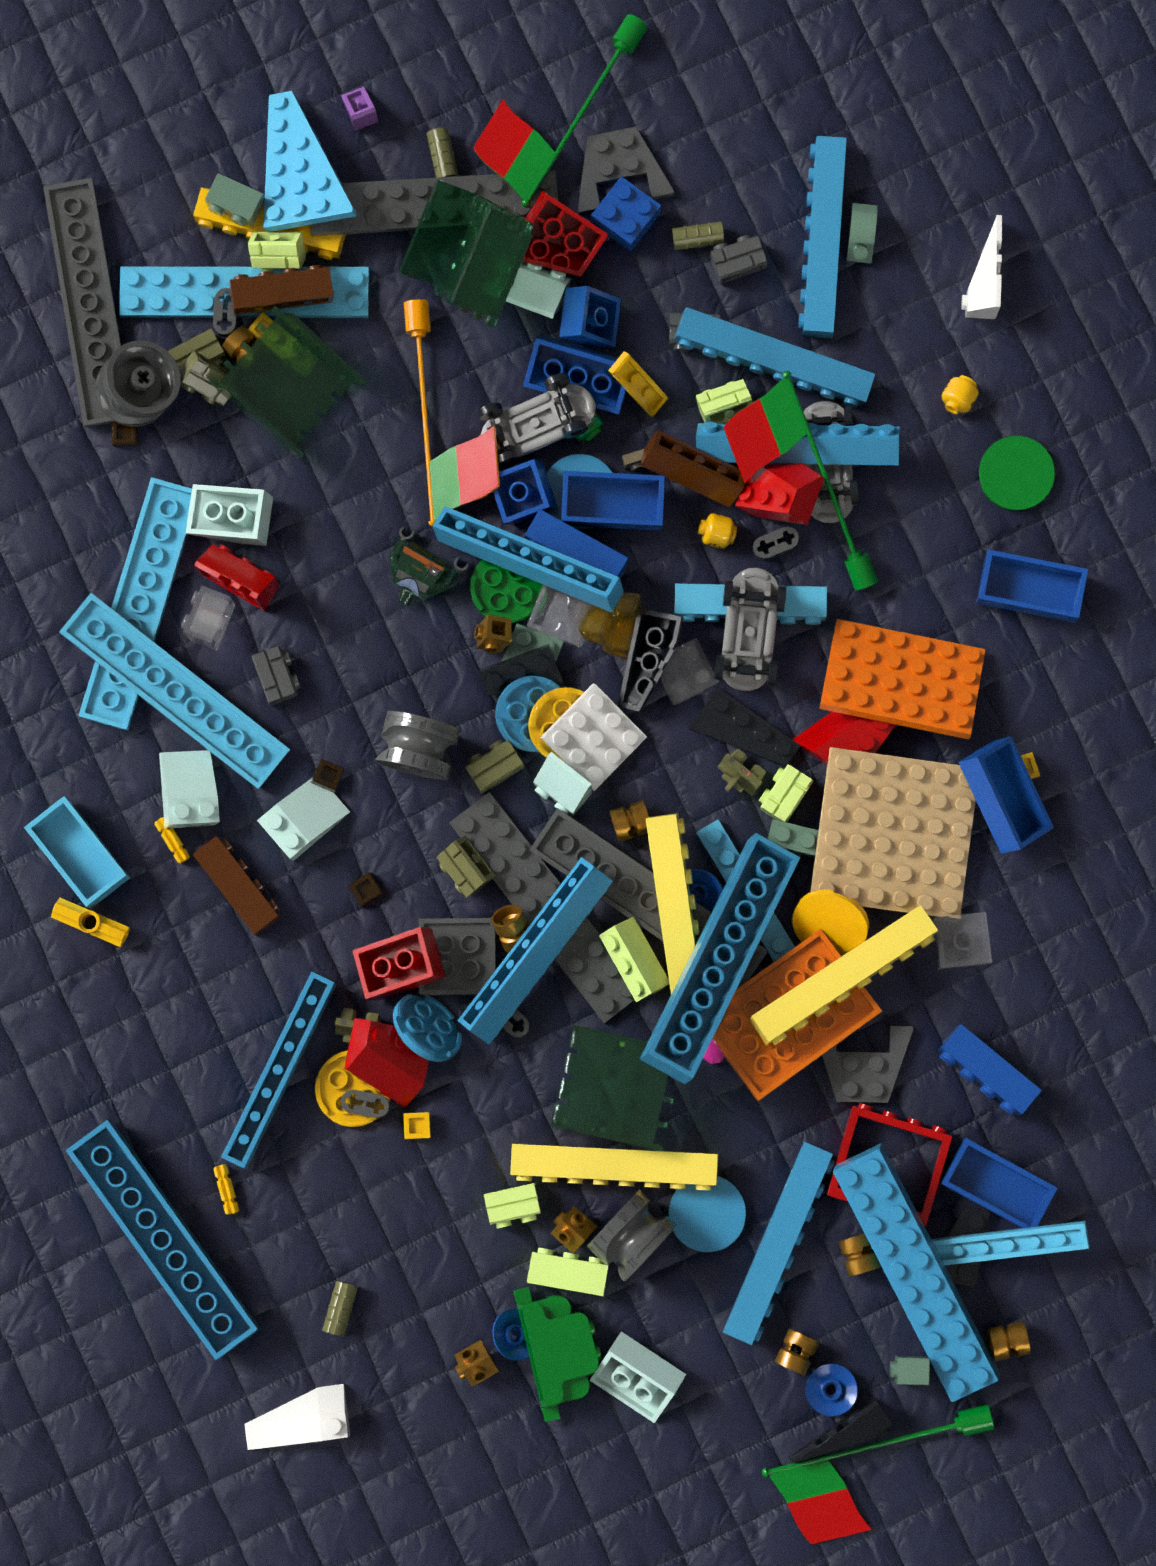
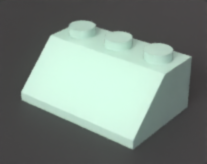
M506 252L501 253L495 260L482 293L553 318L563 306L565 288L569 287L571 278L567 277L564 272L551 271L543 268L541 265L505 257Z
M621 1332L601 1361L598 1369L592 1375L590 1381L655 1423L676 1393L686 1374Z

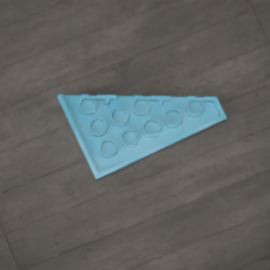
M292 91L269 95L263 226L267 232L357 216V211L351 204L349 196L344 190L335 169L330 164L325 150L322 148L314 129L308 122L305 112Z

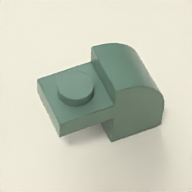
M852 204L847 261L872 263L877 224V205Z

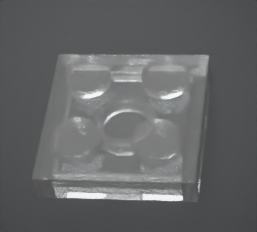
M697 638L675 648L660 676V680L673 706L719 684L718 680L714 679L715 674Z

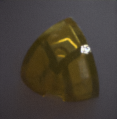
M623 593L612 613L593 606L585 614L579 625L578 630L589 643H600L603 646V651L628 659L638 608H641L640 594Z

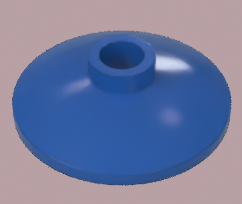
M691 869L693 884H689L690 895L694 894L695 900L712 912L723 891L722 885L713 874L701 869ZM698 886L702 887L705 891H700Z
M514 1308L503 1311L496 1318L493 1325L492 1336L494 1344L499 1353L505 1358L514 1361L523 1360L529 1357L518 1309Z
M825 1364L816 1368L810 1374L806 1383V1397L809 1404L818 1413L826 1416H838L847 1412L853 1406L857 1397V1383L854 1376L845 1367L837 1364ZM832 1384L836 1387L834 1394L826 1392L828 1385Z

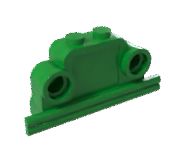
M529 1287L513 1290L544 1420L549 1422L560 1419L557 1404L584 1397L589 1391V1380L585 1375L592 1374L598 1369L601 1352L598 1345L594 1346L592 1335H595L593 1321L588 1320L583 1313H571L569 1301L562 1296L552 1295L532 1302Z

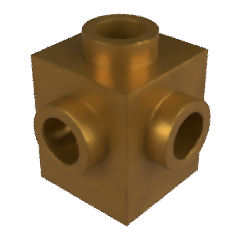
M488 614L475 627L476 649L485 650L489 654L501 653L512 641V619Z
M574 1206L568 1213L563 1210L554 1220L557 1226L550 1234L574 1254L596 1229L597 1225Z
M482 1340L454 1355L458 1362V1365L455 1366L461 1380L467 1379L472 1387L499 1372Z

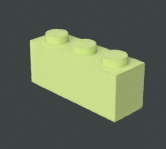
M634 917L614 925L599 935L636 1002L655 994L669 985L667 975Z
M539 1247L538 1252H532L527 1283L599 1296L604 1295L609 1265L604 1264L599 1258L589 1256L588 1261L578 1260V1254L564 1252L563 1257L553 1255L554 1250Z

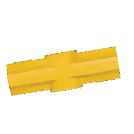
M59 897L52 910L51 918L122 948L129 934L130 927ZM89 916H95L97 921L92 929H86L84 924Z

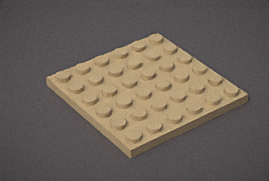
M830 747L811 892L823 889L834 890V893L841 894L849 899H855L862 907L907 913L921 905L929 916L960 920L976 801L960 765Z

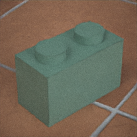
M218 173L205 201L209 207L208 210L218 216L225 214L232 217L231 220L244 227L247 224L253 227L264 205L265 198L263 193Z
M773 819L768 840L793 854L815 859L819 830Z
M895 1355V1361H890V1377L894 1378V1382L897 1384L929 1385L930 1359L926 1356Z

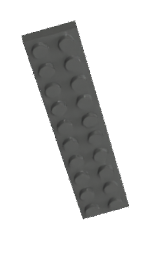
M549 171L530 201L531 206L529 208L522 206L521 197L498 174L342 183L351 204L357 211V216L311 224V236L522 224L542 191L558 200L556 172Z
M93 178L43 186L83 426L85 428L114 422L105 414L97 401L95 383L101 368L113 353L122 346Z
M488 792L449 822V824L460 838L463 836L468 838L496 875L493 881L512 905L521 907L527 923L530 925L561 884L543 860L529 850L531 848L529 842L491 793ZM586 917L577 928L575 934L571 936L562 948L559 955L555 957V961L605 1024L632 1003L634 998L599 937L600 934Z
M557 808L529 850L566 876L581 857L613 881L600 899L628 918L634 917L638 925L663 941L654 873L569 814ZM696 901V909L692 910L693 918L699 922L701 935L712 912ZM758 944L737 988L750 979L769 950Z

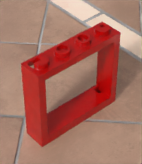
M859 1103L858 1107L852 1106L835 1165L846 1160L858 1116L942 1141L921 1213L917 1212L923 1225H927L952 1136L947 1135V1129L933 1125L932 1130L922 1127L923 1122L908 1118L907 1122L898 1120V1114L884 1110L883 1114L873 1112L874 1107ZM832 1172L826 1195L848 1202L842 1189L838 1188L839 1183Z

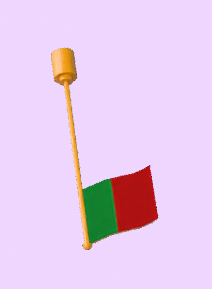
M418 299L404 302L406 333L411 334V338H416L431 519L428 523L430 526H433L445 506L454 510L481 499L500 486L495 426H492L479 437L454 446L431 460L421 338L426 337V333L431 331L428 300Z

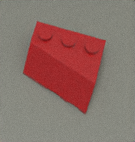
M542 191L516 231L505 257L581 277L609 234Z
M768 463L744 483V488L739 494L735 506L754 517L808 525L824 477L803 463Z
M212 544L194 564L199 574L265 611L279 588L276 580L277 577L265 569L262 571L256 568L253 562L244 557L240 559L232 555L234 552L221 544L220 547Z
M830 712L792 740L827 766L830 747L876 753L896 724Z
M354 1018L344 1069L366 1084H370L379 1090L384 1096L394 1100L402 1108H405L424 1086L429 1060L413 1052L402 1041L395 1026Z

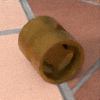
M245 326L236 329L222 345V349L232 359L237 358L236 363L246 373L256 369L269 354V350L259 340L254 341V335Z
M643 800L630 804L628 809L619 807L609 811L619 842L632 838L634 833L638 835L648 833L646 818L649 815Z
M518 905L504 906L498 909L491 918L497 935L500 936L499 939L504 950L509 953L529 927L521 907Z
M865 1234L838 1241L842 1255L847 1257L845 1266L849 1277L880 1268L879 1260L875 1253L872 1252V1247Z
M1023 1321L1009 1324L1007 1329H1004L1002 1326L987 1329L994 1361L1009 1359L1010 1354L1019 1357L1031 1353L1028 1334Z
M789 1328L783 1341L786 1346L785 1348H780L774 1362L805 1376L810 1365L808 1358L809 1356H814L820 1342ZM796 1345L802 1347L801 1354L793 1352Z

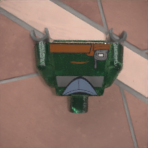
M401 527L399 530L400 539L396 541L389 555L390 572L393 575L392 582L402 588L397 600L404 605L410 606L414 596L424 599L427 596L434 597L447 590L459 577V574L466 572L469 564L467 563L464 568H459L456 563L460 561L461 557H457L453 563V568H450L451 564L413 542L415 539L414 530H412L410 536L405 537L403 534L406 529Z

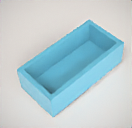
M65 796L24 827L83 904L89 909H92L130 879V876Z

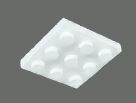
M593 683L540 738L568 766L589 781L592 785V790L595 791L647 736Z

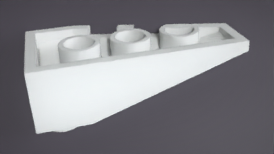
M1002 215L996 216L966 295H962L961 309L966 310L965 318L996 319L1000 309L1002 275L998 274H1000L1002 255L999 254L1002 243Z
M344 1384L318 1387L246 1423L245 1431L248 1450L349 1437L350 1427Z

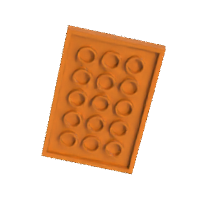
M837 619L819 709L970 740L985 649Z
M821 929L737 988L712 1038L713 1042L757 1101H760L882 1012L865 988L859 990L858 987H855L849 991L851 996L838 1004L837 1001H834L828 1005L829 1011L818 1018L814 1014L807 1019L809 1023L796 1032L793 1028L787 1032V1038L781 1043L774 1045L772 1042L767 1046L749 1021L751 1016L841 958V955Z

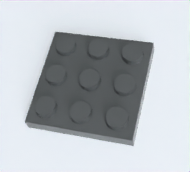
M491 918L419 919V927L433 930L445 974L443 979L419 986V995H477L496 970V931Z

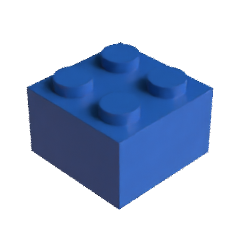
M621 176L591 214V223L632 252L661 214V205Z
M589 286L565 288L559 337L593 350L615 348L621 299Z
M533 459L499 472L500 486L493 493L504 524L515 525L534 518L539 509L546 513L558 509L543 461Z

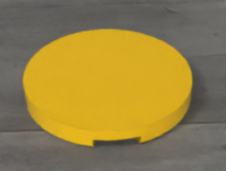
M571 687L556 688L544 694L535 703L529 716V735L535 748L544 757L547 758L552 752L560 758L540 737L584 691Z
M823 889L806 894L800 899L792 917L793 929L801 942L821 929L841 957L865 942L868 935L869 919L863 907L855 899H849L846 896L834 893V890Z
M347 1050L335 1054L322 1066L315 1082V1095L320 1109L329 1119L343 1126L359 1127L367 1125L377 1118L345 1111L341 1105L343 1094L349 1090H357L384 1095L370 1084H366L344 1069ZM352 1094L351 1098L346 1099V1103L350 1104V1109H354L355 1105L363 1106L364 1101L356 1099V1094ZM377 1099L376 1103L367 1102V1107L374 1108L376 1114H379L380 1110L385 1109V1105L381 1104V1099Z

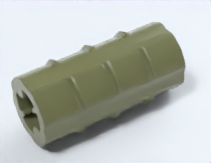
M441 127L428 131L427 139L431 152L430 158L433 161V170H435L436 178L458 176L457 164L454 158L455 152L452 149L449 130Z
M708 222L707 224L672 228L675 251L724 243L722 222Z
M336 1281L322 1331L344 1337L347 1325H349L348 1321L353 1303L356 1300L355 1296L358 1286Z

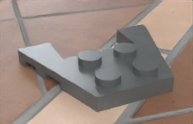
M636 127L587 136L578 206L579 215L594 212L600 204L596 185L616 182L621 176L625 179L647 176L653 200L674 196L673 188Z
M889 1026V1053L837 1052L836 1046L823 1054L822 1058L836 1102L888 1103L913 1032V1026Z

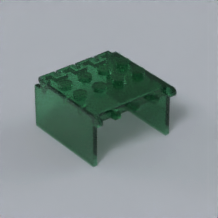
M437 179L398 273L436 286L434 295L439 298L444 296L445 291L448 292L446 296L447 303L459 306V309L464 313L469 310L474 311L473 318L478 321L482 320L484 315H486L485 324L492 328L496 325L518 270L524 260L533 234H531L533 224L483 196H477L474 192Z
M274 306L271 310L277 315V318L268 328L259 323L256 327L262 332V335L251 347L242 342L240 346L246 353L234 366L226 360L224 366L230 371L219 383L214 378H211L209 382L276 444L290 455L302 458L304 453L297 446L304 437L298 431L302 429L308 434L321 420L315 414L316 410L325 415L337 400L331 395L332 392L341 397L351 384L365 386L367 381L297 316L291 313H283Z
M573 1025L568 1048L576 1049L578 1053H567L563 1073L572 1075V1079L561 1078L557 1098L567 1101L566 1105L555 1103L551 1127L662 1152L663 1146L653 1144L656 1127L667 1129L668 1123L658 1121L662 1101L673 1103L674 1098L664 1096L669 1075L640 1060L648 1041Z

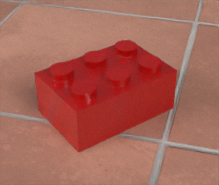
M418 927L352 950L364 996L367 1000L379 1001L445 978L433 930L430 928Z

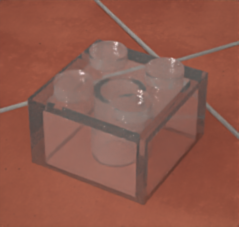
M543 585L527 626L580 648L597 606Z
M201 586L200 591L196 590L192 597V611L190 615H185L181 628L184 629L183 633L189 641L217 651L234 610L235 603L230 596Z
M986 912L935 917L933 919V923L938 929L934 935L938 970L984 966L992 963Z

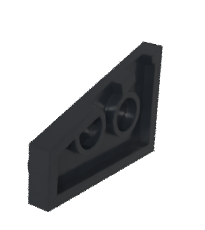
M549 644L478 670L487 695H501L510 683L526 676H541L550 679L560 687H566Z
M964 1206L947 1237L986 1233L990 1212ZM980 1261L945 1265L953 1283L975 1288Z

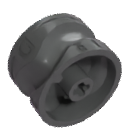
M142 340L126 343L119 347L101 368L95 383L97 401L105 414L121 425L129 427L148 425L158 419L175 400L181 384L179 367L172 355L156 343Z
M387 711L381 738L386 741L388 749L375 758V762L404 773L447 781L452 766L444 752L451 745L458 744L461 730L431 718L405 712Z
M640 1189L587 1245L606 1265L611 1262L620 1263L618 1272L624 1282L677 1226L668 1216H652L648 1208L651 1200Z

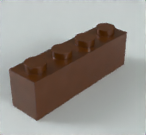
M313 265L308 267V270L298 271V268H289L284 270L283 273L274 274L272 271H265L259 273V276L254 277L242 274L235 276L234 279L229 281L234 315L333 303L334 298L329 267L323 268V265Z
M658 429L644 448L641 466L729 508L744 488V480L739 468Z
M215 836L192 855L252 933L258 936L281 918L277 914L280 908L272 898L267 900L261 892L265 889L257 878L251 880L246 872L250 869L241 858L238 860L234 858L231 854L234 848L227 839L221 840L218 836Z

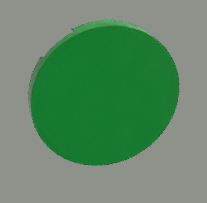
M1009 436L996 441L987 449L979 465V480L983 493L993 504L1008 511L1026 510L1037 506L1046 498L1054 482L1055 470L1050 454L1040 443L1024 436Z
M481 560L478 563L470 580L471 596L479 612L485 617L489 614L512 619L511 624L525 621L535 614L545 596L546 585L485 560Z

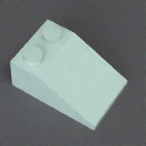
M193 484L186 534L240 544L266 546L273 496L260 489Z
M210 751L159 753L164 827L183 828L215 826L220 822L218 795Z
M552 752L546 758L533 781L537 787L534 790L545 800L550 797L556 802L554 806L556 809L558 808L567 814L569 812L572 816L575 815L592 794L591 783Z
M312 778L278 802L257 820L292 861L297 859L350 813L333 792L312 784Z

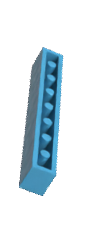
M817 136L815 144L810 146V159H814V168H809L808 183H813L812 192H807L806 207H811V216H806L805 231H809V241L804 240L803 255L808 256L807 265L802 266V280H806V289H801L800 304L805 305L804 313H799L798 328L803 329L802 336L832 338L834 333L846 138Z
M688 307L682 313L674 337V341L679 342L678 345L683 348L692 350L694 347L702 350V354L708 357L716 358L719 356L725 358L726 362L731 365L740 366L742 364L750 367L749 370L754 373L764 374L765 372L771 374L773 379L779 382L783 379V372L790 371L792 373L790 378L793 383L797 384L796 387L799 389L819 391L822 397L828 399L839 398L844 400L843 403L854 408L866 403L875 376L874 373Z
M711 421L698 423L696 448L727 463H737L723 428L725 424H716ZM808 423L823 464L899 466L900 427L889 424L881 426H868L865 424L843 426L837 423L831 425ZM807 434L786 453L770 462L818 464Z
M446 506L433 524V529L439 542L611 613L624 593L620 577Z
M581 857L457 1021L490 1045L524 998L530 993L533 986L546 972V969L555 957L559 955L571 936L575 934L580 924L591 913L593 907L602 895L606 893L613 881Z
M311 971L221 1158L244 1169L248 1168L337 985L335 982Z
M803 1142L723 1329V1333L752 1345L754 1340L759 1341L764 1327L760 1326L764 1316L769 1318L774 1303L770 1302L774 1292L779 1294L784 1283V1279H781L783 1270L790 1269L795 1257L791 1255L794 1245H800L805 1232L801 1231L804 1221L809 1223L815 1208L811 1207L814 1198H820L825 1187L821 1183L824 1174L830 1175L835 1161L831 1160L832 1153Z

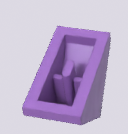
M364 86L341 95L355 131L378 122L375 107Z

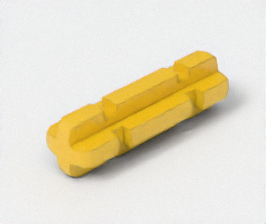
M164 817L158 819L155 822L156 828L159 832H162L161 836L170 851L174 852L173 856L180 864L184 863L190 858L189 853L185 848L183 849L184 845L174 828L164 827Z
M223 1164L214 1167L215 1177L218 1178L217 1185L221 1200L225 1203L223 1205L225 1214L230 1215L239 1212L238 1203L234 1200L236 1196L231 1178H228V1166Z

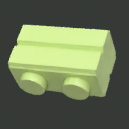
M253 232L248 241L252 268H261L262 271H272L275 268L285 270L289 268L301 269L306 259L303 234L301 232Z
M743 379L728 382L724 386L712 390L708 389L696 395L698 408L704 422L711 421L716 424L727 423L738 411L753 403Z
M787 765L785 769L779 768L772 779L776 782L772 790L766 788L759 799V802L762 803L760 809L763 812L783 822H788L813 783L811 778L790 765Z
M535 1183L484 1194L490 1225L496 1224L497 1228L511 1226V1220L521 1218L522 1223L537 1220L536 1214H541Z

